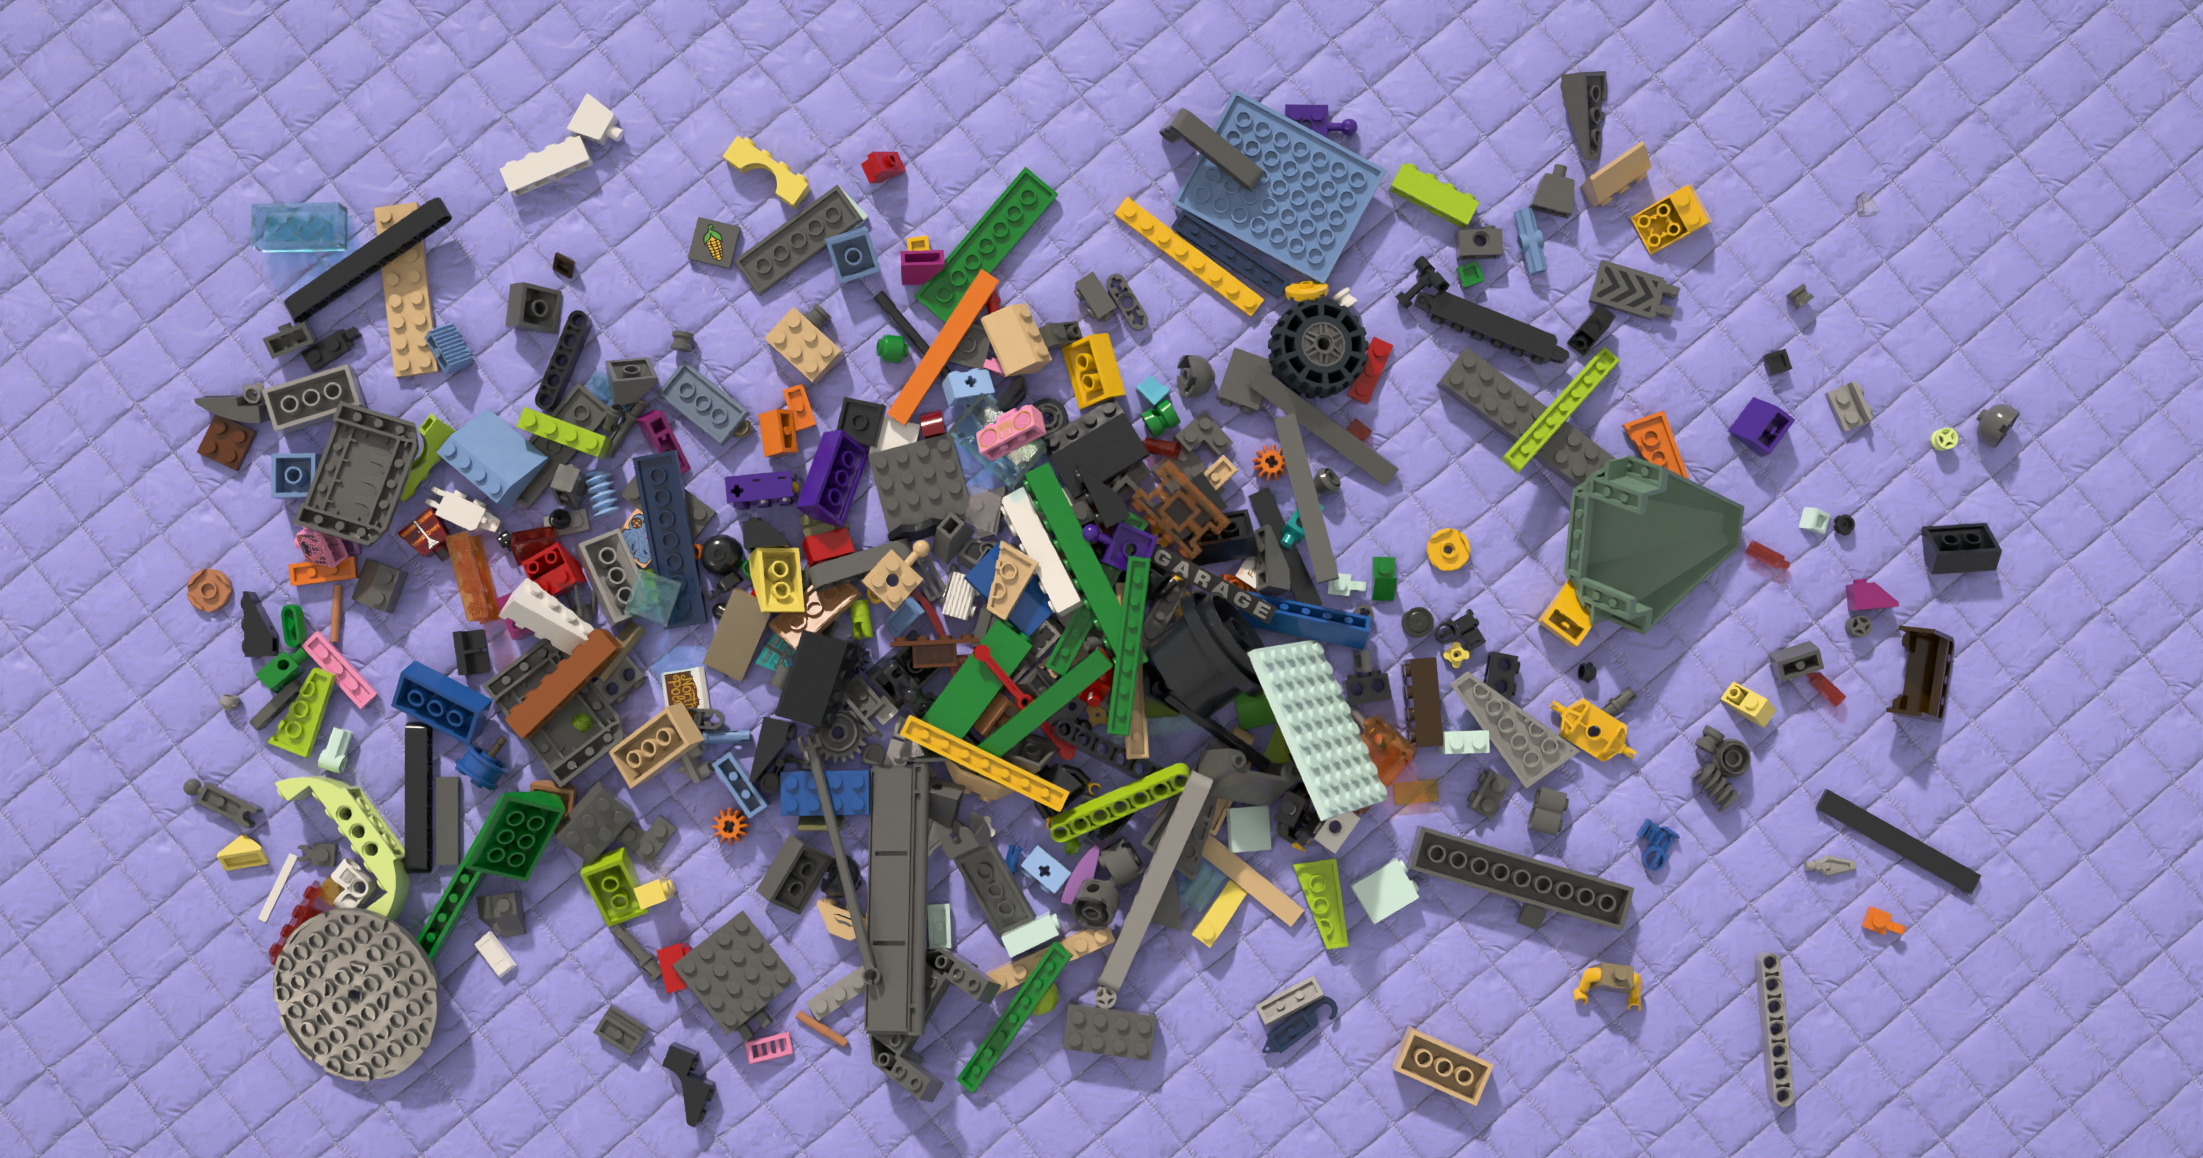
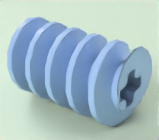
M601 470L584 475L586 478H591L586 481V485L592 487L588 489V494L594 495L589 499L590 502L596 503L591 509L598 512L593 518L606 517L620 509L619 506H613V503L618 501V498L611 497L612 494L616 493V490L609 489V486L615 484L614 481L607 480V478L613 475L612 473Z

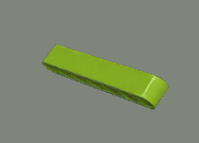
M1184 763L1174 764L1054 816L1050 823L1051 838L1059 843L1066 842L1182 792L1190 776L1189 767ZM1179 775L1185 776V777H1183V778H1181V779L1176 778V777L1179 776ZM1164 784L1163 787H1157L1156 785ZM1144 793L1142 796H1137L1136 794ZM1119 801L1124 802L1123 804H1116ZM1103 810L1104 812L1097 813L1096 811ZM1063 827V828H1065V829H1063V830H1058V829H1056V828Z

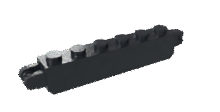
M1446 291L1442 294L1437 292L1436 295L1419 292L1415 299L1414 306L1426 312V317L1431 318L1430 321L1438 325L1446 324L1451 326L1450 329L1455 332H1466L1471 334L1470 337L1475 340L1491 342L1490 345L1495 348L1502 349L1504 347L1511 350L1510 353L1515 356L1522 357L1524 355L1531 358L1530 361L1535 364L1542 365L1549 361L1563 364L1564 361L1566 362L1570 358V352L1556 345L1558 342L1556 335Z

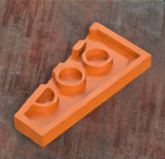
M1664 410L1621 425L1645 461L1665 467L1689 479Z

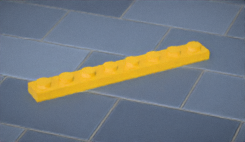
M1129 197L1123 201L1114 213L1117 218L1250 318L1263 303L1264 299Z
M910 714L900 733L901 736L1058 812L1061 811L1070 793Z

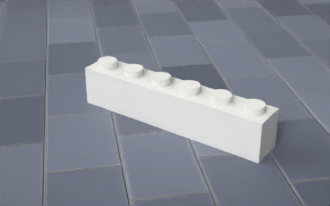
M1021 487L1001 498L1003 506L1000 508L1004 516L1010 518L1012 522L1010 528L1015 537L1019 536L1022 542L1019 545L1022 552L1040 563L1034 575L1038 574L1041 580L1038 584L1044 594L1047 593L1051 599L1048 601V604L1053 613L1057 612L1059 615L1064 616L1085 605L1029 492L1024 487Z

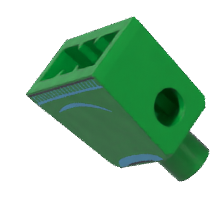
M301 647L292 655L283 651L255 675L271 691L278 694L287 684L298 679L305 672L301 664L310 655Z

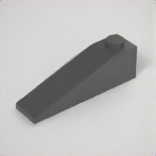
M1606 71L1561 75L1560 83L1562 97L1584 160L1599 159L1602 132L1599 127L1601 120H1604L1605 112L1601 111L1602 102L1607 99Z

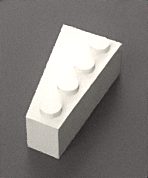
M528 577L513 591L498 615L504 620L507 617L515 621V626L521 629L526 627L534 631V636L539 639L550 640L552 646L569 655H572L571 651L577 645H583L588 640L587 636L594 630L589 623L579 618L572 610L566 608L554 596L548 594Z

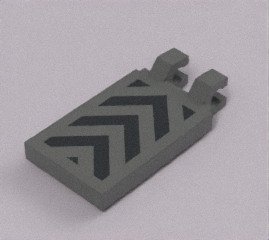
M1601 260L1588 302L1600 303L1604 307L1651 320L1653 317L1656 318V316L1669 319L1672 317L1674 308L1660 305L1661 298L1665 296L1675 299L1679 294L1680 288L1666 284L1663 277Z

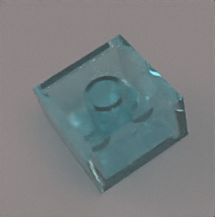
M639 569L624 614L667 628L682 583Z

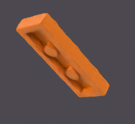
M355 556L347 557L334 568L311 562L288 564L291 586L359 578L357 557Z

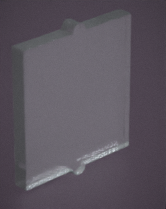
M972 485L964 522L976 526L977 529L982 528L992 533L995 532L1003 496L992 492L990 488L984 489Z

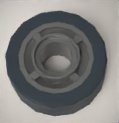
M1044 398L1033 404L1035 408L1042 412V416L1050 414L1054 417V421L1051 424H1044L1046 434L1039 437V439L1042 440L1068 425V414L1061 402L1051 398Z

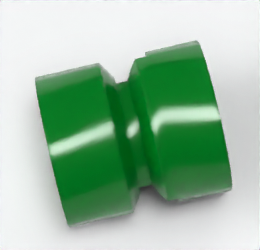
M1167 399L1157 404L1155 410L1150 408L1141 414L1144 424L1154 439L1165 433V428L1172 429L1181 423L1176 411Z

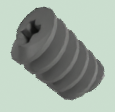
M1709 763L1697 769L1690 776V779L1698 777L1695 785L1703 783L1704 786L1700 791L1708 790L1709 793L1706 798L1714 797L1712 805L1720 804L1721 806L1717 811L1722 812L1736 800L1738 791L1732 790L1733 786L1731 783L1726 784L1727 778L1724 776L1720 777L1721 771L1714 770L1716 767L1714 763Z

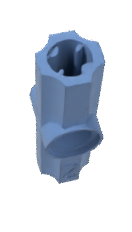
M1533 208L1515 211L1513 214L1518 230V247L1524 255L1528 275H1536L1547 271L1543 252L1544 239L1542 232L1537 228Z

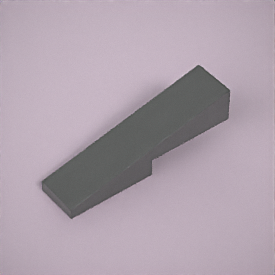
M1049 616L1029 636L1032 639L1030 644L1033 647L1010 676L1014 683L1061 637L1064 628L1052 616ZM1003 686L999 692L1004 695L1008 690Z

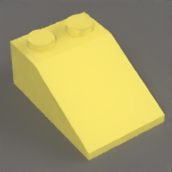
M757 547L749 554L750 576L761 612H805L799 548Z

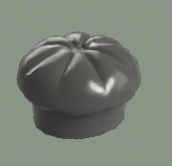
M1726 739L1717 744V751L1712 755V763L1716 765L1715 769L1720 770L1721 775L1728 778H1736L1743 775L1751 763V754L1748 747L1737 739Z

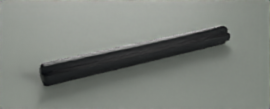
M1173 690L1167 692L1164 698L1167 703L1231 749L1241 751L1249 762L1262 771L1269 767L1270 760L1211 717L1203 718L1193 712Z

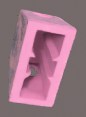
M306 528L296 534L294 540L295 547L302 549L308 562L334 568L349 557L340 538Z

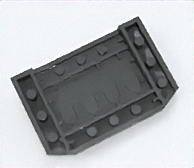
M339 401L332 420L334 426L305 502L300 503L293 524L371 547L390 528L419 450L416 424Z
M543 639L482 684V686L506 717L510 715L508 712L512 707L517 704L520 705L525 700L524 696L532 689L536 690L541 685L540 681L546 675L556 671V665L563 659L567 660L571 655L552 646L551 641L548 639ZM590 680L531 738L524 740L562 789L607 755L608 751L624 740L620 716L594 686V682Z

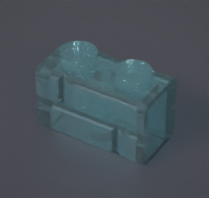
M1203 861L1201 865L1198 864L1195 882L1189 880V882L1184 881L1177 890L1180 893L1178 898L1198 913H1201L1224 881L1225 876Z

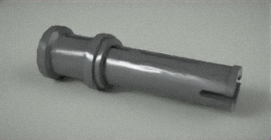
M640 399L636 403H631L628 409L623 411L624 417L609 438L612 441L607 452L608 456L614 458L630 430L635 424H638L636 419L642 416L646 408L651 406L649 403Z
M619 923V925L611 930L610 933L617 938L621 945L637 961V967L643 969L650 977L651 983L662 976L660 965L654 959V954L648 953L622 923Z

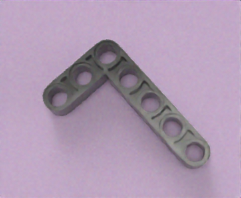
M1181 108L1172 113L1159 130V134L1171 143L1183 139L1248 191L1252 192L1265 174L1258 165L1187 109Z

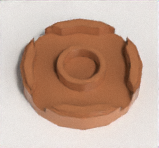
M199 570L192 575L187 585L188 600L192 606L201 611H219L227 606L232 597V582L220 570Z

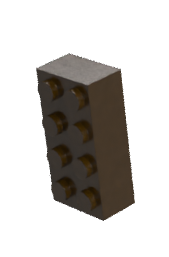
M1437 658L1404 660V664L1401 665V677H1405L1402 695L1403 699H1407V708H1404L1405 721H1408L1409 730H1406V742L1410 743V747L1443 746Z

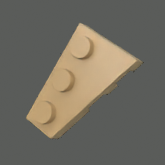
M1001 541L987 609L1000 618L1008 620L1040 563L1005 541Z

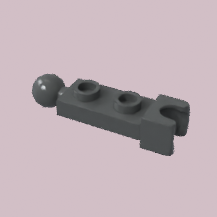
M194 778L184 783L183 789L187 795H199L196 803L233 820L245 828H253L256 825L249 818L250 812L257 813L263 811L261 806L248 802L210 782H205L203 787L201 782Z

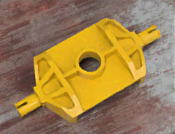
M1585 698L1579 699L1568 707H1564L1555 700L1550 704L1549 708L1561 716L1560 736L1595 758L1604 762L1617 753H1623L1631 759L1634 758L1633 755L1636 756L1637 751H1634L1625 744L1627 725L1588 702ZM1591 726H1598L1600 728V733L1595 737L1588 735V729Z

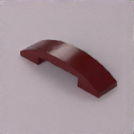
M914 589L910 595L917 603L921 602L938 635H947L934 607L922 594Z

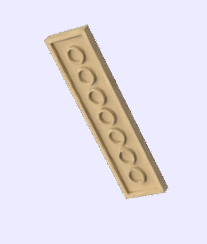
M413 202L374 208L377 236L419 208V204ZM422 240L381 268L394 376L396 378L440 372L439 363L424 339L428 331L435 327L424 240Z

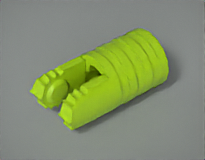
M868 599L856 600L850 606L855 640H861L863 636L867 639L873 636Z

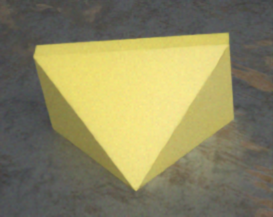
M245 834L239 836L217 853V858L225 871L269 864V859L262 847Z

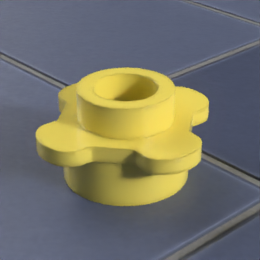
M1459 642L1452 643V647L1443 653L1444 659H1448L1454 668H1459L1464 659H1468L1470 656L1468 651L1461 648Z

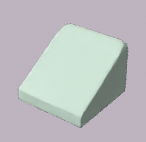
M1805 507L1799 527L1825 535L1830 514L1817 508Z

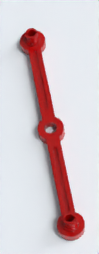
M986 645L976 646L973 650L974 658L978 661H983L1016 699L1017 707L1020 710L1026 707L1022 705L1023 699L1027 700V705L1030 704L1033 698L1028 694H1023L990 656L989 647ZM1046 720L1039 725L1057 746L1062 759L1070 760L1075 756V748L1052 736L1050 731L1051 725Z

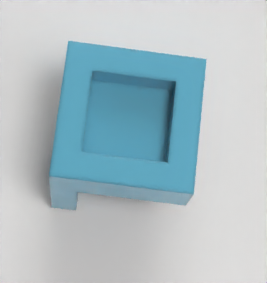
M1151 375L1141 385L1139 384L1136 387V391L1153 408L1170 392L1164 384L1161 385Z

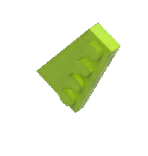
M1336 858L1292 864L1326 949L1349 946Z

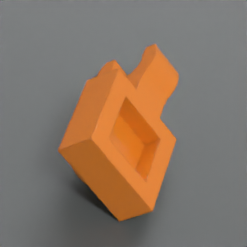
M1872 906L1868 907L1861 925L1882 935H1885L1886 930L1903 935L1906 929L1905 926L1890 921L1892 914Z

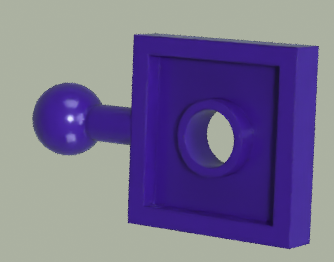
M1285 104L1286 117L1299 124L1303 122L1311 123V130L1328 138V131H1341L1346 136H1352L1358 129V125L1353 119H1345L1342 123H1328V105Z
M1121 521L1115 524L1111 537L1100 533L1099 528L1093 524L1085 526L1082 531V536L1086 541L1094 542L1097 540L1107 545L1102 563L1126 573L1128 555L1125 552L1126 545L1130 543L1134 546V553L1131 556L1151 558L1158 539L1154 535Z

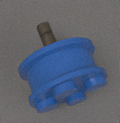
M499 736L488 752L479 746L468 744V751L463 758L455 761V769L465 776L467 774L471 777V782L479 788L484 786L488 790H496L498 787L497 782L502 775L509 773V769L496 758V755L502 749V746L505 745L507 739Z

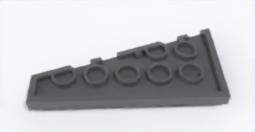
M1213 736L1205 750L1231 748ZM1200 757L1191 768L1190 774L1192 770L1198 773ZM1182 792L1172 796L1140 843L1153 854H1155ZM1206 797L1174 868L1192 882H1195L1196 871L1202 858L1201 854L1205 841L1208 838L1218 798Z

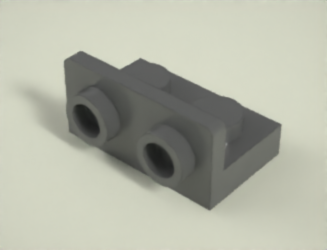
M1487 768L1486 772L1483 770L1478 777L1477 782L1479 785L1476 791L1472 790L1467 798L1469 804L1467 807L1492 820L1512 781Z

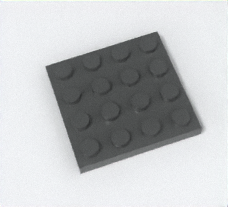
M952 432L868 454L888 533L901 524H916L929 518L944 520L950 511L961 520L973 516Z
M743 910L671 966L725 1036L732 1033L797 980Z

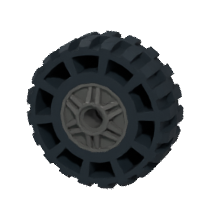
M1315 298V301L1309 299L1301 301L1287 310L1277 320V324L1273 326L1270 332L1272 338L1268 340V349H1271V353L1268 355L1270 363L1274 362L1275 368L1273 372L1275 376L1279 375L1283 380L1281 382L1291 387L1299 395L1304 393L1306 398L1314 399L1319 396L1323 399L1340 393L1355 382V379L1363 372L1362 366L1367 363L1368 355L1365 354V351L1369 349V343L1365 341V328H1361L1359 324L1360 319L1356 314L1353 316L1347 306L1337 305L1338 302L1329 299L1327 302L1323 298Z

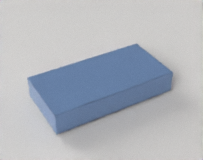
M910 595L883 623L896 638H899L925 611Z

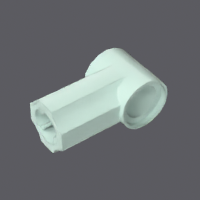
M333 727L327 748L322 751L319 757L318 767L341 774L347 765L348 756L346 754L354 733L346 729Z

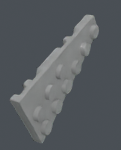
M1467 671L1450 683L1481 728L1489 730V739L1526 789L1580 752L1578 748Z

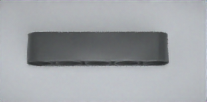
M899 539L810 567L808 573L814 590L820 592L865 578L891 549L905 561L913 552L909 539Z

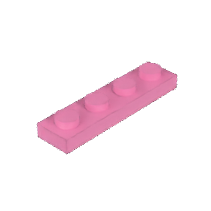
M316 631L301 645L323 670L337 675L335 683L360 709H364L379 695L321 631Z

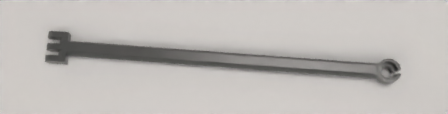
M818 731L814 732L815 742H813L811 734L806 735L807 744H804L802 736L797 737L800 752L807 751L864 966L862 978L866 984L873 985V982L877 984L880 981L881 972L874 964L817 748L823 747ZM871 971L876 973L874 981L869 978Z

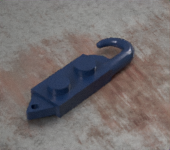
M1325 996L1300 1009L1267 1034L1268 1038L1262 1053L1280 1052L1281 1054L1315 1029L1318 1025V1017L1315 1010L1324 1004L1331 1006L1332 1014L1329 1020H1333L1338 1012L1336 1002L1332 998Z

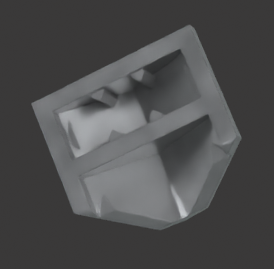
M905 738L899 751L900 758L904 761L918 763L947 761V757Z

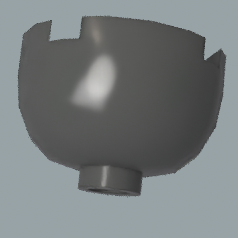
M1183 355L1180 358L1177 369H1181V376H1177V385L1181 396H1186L1185 398L1203 396L1211 388L1212 382L1215 381V371L1202 356Z
M2006 404L1993 405L1988 410L1983 409L1976 419L1979 421L1977 426L1979 437L1987 445L1996 448L2007 435L2009 428L2014 425L2020 412Z

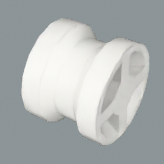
M1349 287L1331 298L1338 302L1337 305H1345L1348 308H1351L1358 302L1350 294L1351 290Z

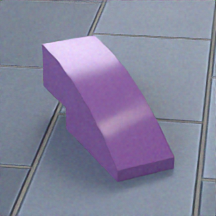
M1096 844L1084 854L1072 871L1063 892L1062 903L1071 905L1082 881L1094 878L1100 848Z

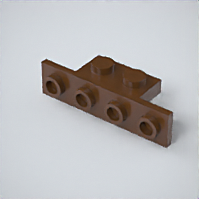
M963 634L961 639H952V635L939 636V640H930V636L916 637L917 641H908V637L894 638V642H890V648L912 647L913 669L958 666L957 644L979 643V638H974V634Z

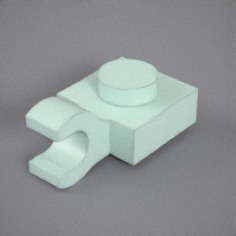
M1338 573L1339 579L1328 582L1327 595L1349 597L1350 590L1365 592L1366 582L1351 581V574Z

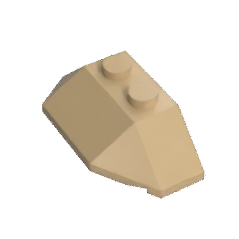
M947 758V761H944L953 782L965 786V794L970 795L972 791L980 794L979 799L991 803L992 799L996 801L1016 792L982 774L977 775L973 770Z

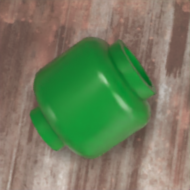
M886 334L881 339H878L876 355L880 357L882 362L900 364L904 357H908L909 345L905 344L902 336Z

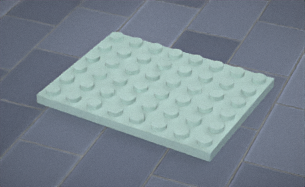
M1309 640L1259 648L1248 652L1247 654L1250 657L1320 820L1324 821L1388 800L1386 787L1381 783L1377 767L1370 759L1368 747L1362 741L1359 727L1350 714L1351 709L1342 696L1341 686L1334 678L1332 666L1326 660L1323 646L1317 640Z

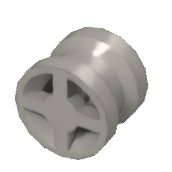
M1102 985L1096 989L1095 1002L1099 1007L1111 1008L1115 1004L1117 996L1113 989Z

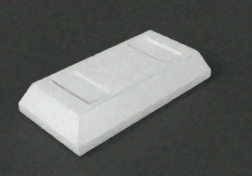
M489 931L473 944L499 979L517 966L492 931Z

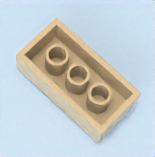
M681 702L666 707L608 751L629 788L632 789L646 784L705 739Z
M1409 1025L1391 1065L1395 1071L1474 1106H1477L1494 1066L1486 1059Z

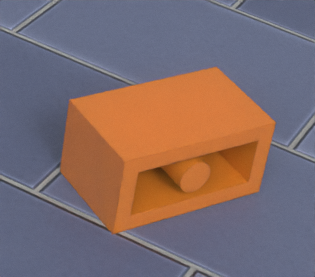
M775 409L758 414L764 457H783L798 452L792 409Z

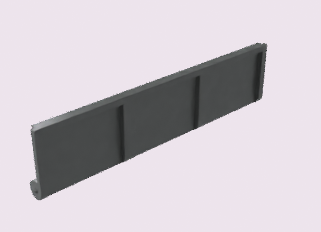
M923 762L913 765L873 766V769H871L866 934L875 967L881 972V979L877 984L874 982L873 985L865 983L864 1031H866V1034L914 1035V1037L924 1035L930 764ZM871 971L869 978L874 981L876 973Z

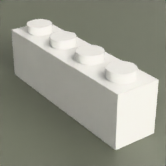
M580 135L570 136L564 140L565 142L558 145H548L544 148L545 150L538 153H529L522 160L507 162L504 165L505 167L500 168L509 193L517 197L594 165L585 141Z

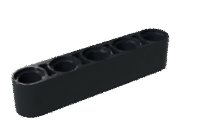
M575 310L568 316L535 396V404L545 412H553L561 403L592 328L591 318L581 310ZM584 317V324L576 326L577 319ZM571 337H576L575 345L568 346V340ZM568 357V363L565 366H560L561 358ZM558 376L560 378L559 384L552 386V379ZM550 396V405L544 406L543 400Z

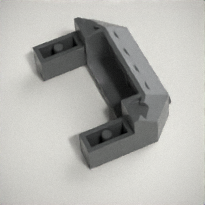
M942 947L926 952L924 1028L950 984L959 987L977 1001L987 1004L992 1003L1002 985L979 970L977 964L956 952ZM869 1034L872 1064L919 1100L933 1103L944 1082L921 1066L924 1057L912 1049L920 1035L914 1037V1035Z

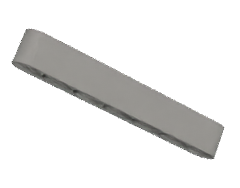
M1762 951L1755 957V972L1767 1095L1772 1102L1781 1107H1787L1794 1100L1782 967L1780 958L1777 955ZM1767 957L1771 958V965L1769 967L1764 965ZM1769 979H1772L1774 982L1773 987L1768 990L1766 983ZM1774 1001L1776 1007L1770 1012L1768 1005ZM1777 1023L1778 1029L1772 1034L1770 1031L1771 1026ZM1779 1045L1780 1052L1774 1056L1773 1049ZM1778 1068H1781L1782 1074L1780 1077L1776 1078L1775 1071ZM1783 1090L1784 1097L1781 1100H1778L1777 1094L1779 1091Z

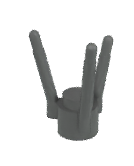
M574 584L576 605H574L570 591L566 593L570 609L583 621H593L592 615H596L597 599L594 590L592 591L591 606L589 608L588 604H581L578 585Z

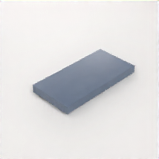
M685 360L657 393L721 446L727 443L750 414L749 411Z

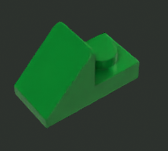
M1372 557L1371 600L1394 601L1397 578H1395V557Z

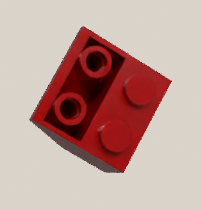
M559 542L521 563L528 578L556 599L573 590L574 584L580 586L587 582L578 561Z

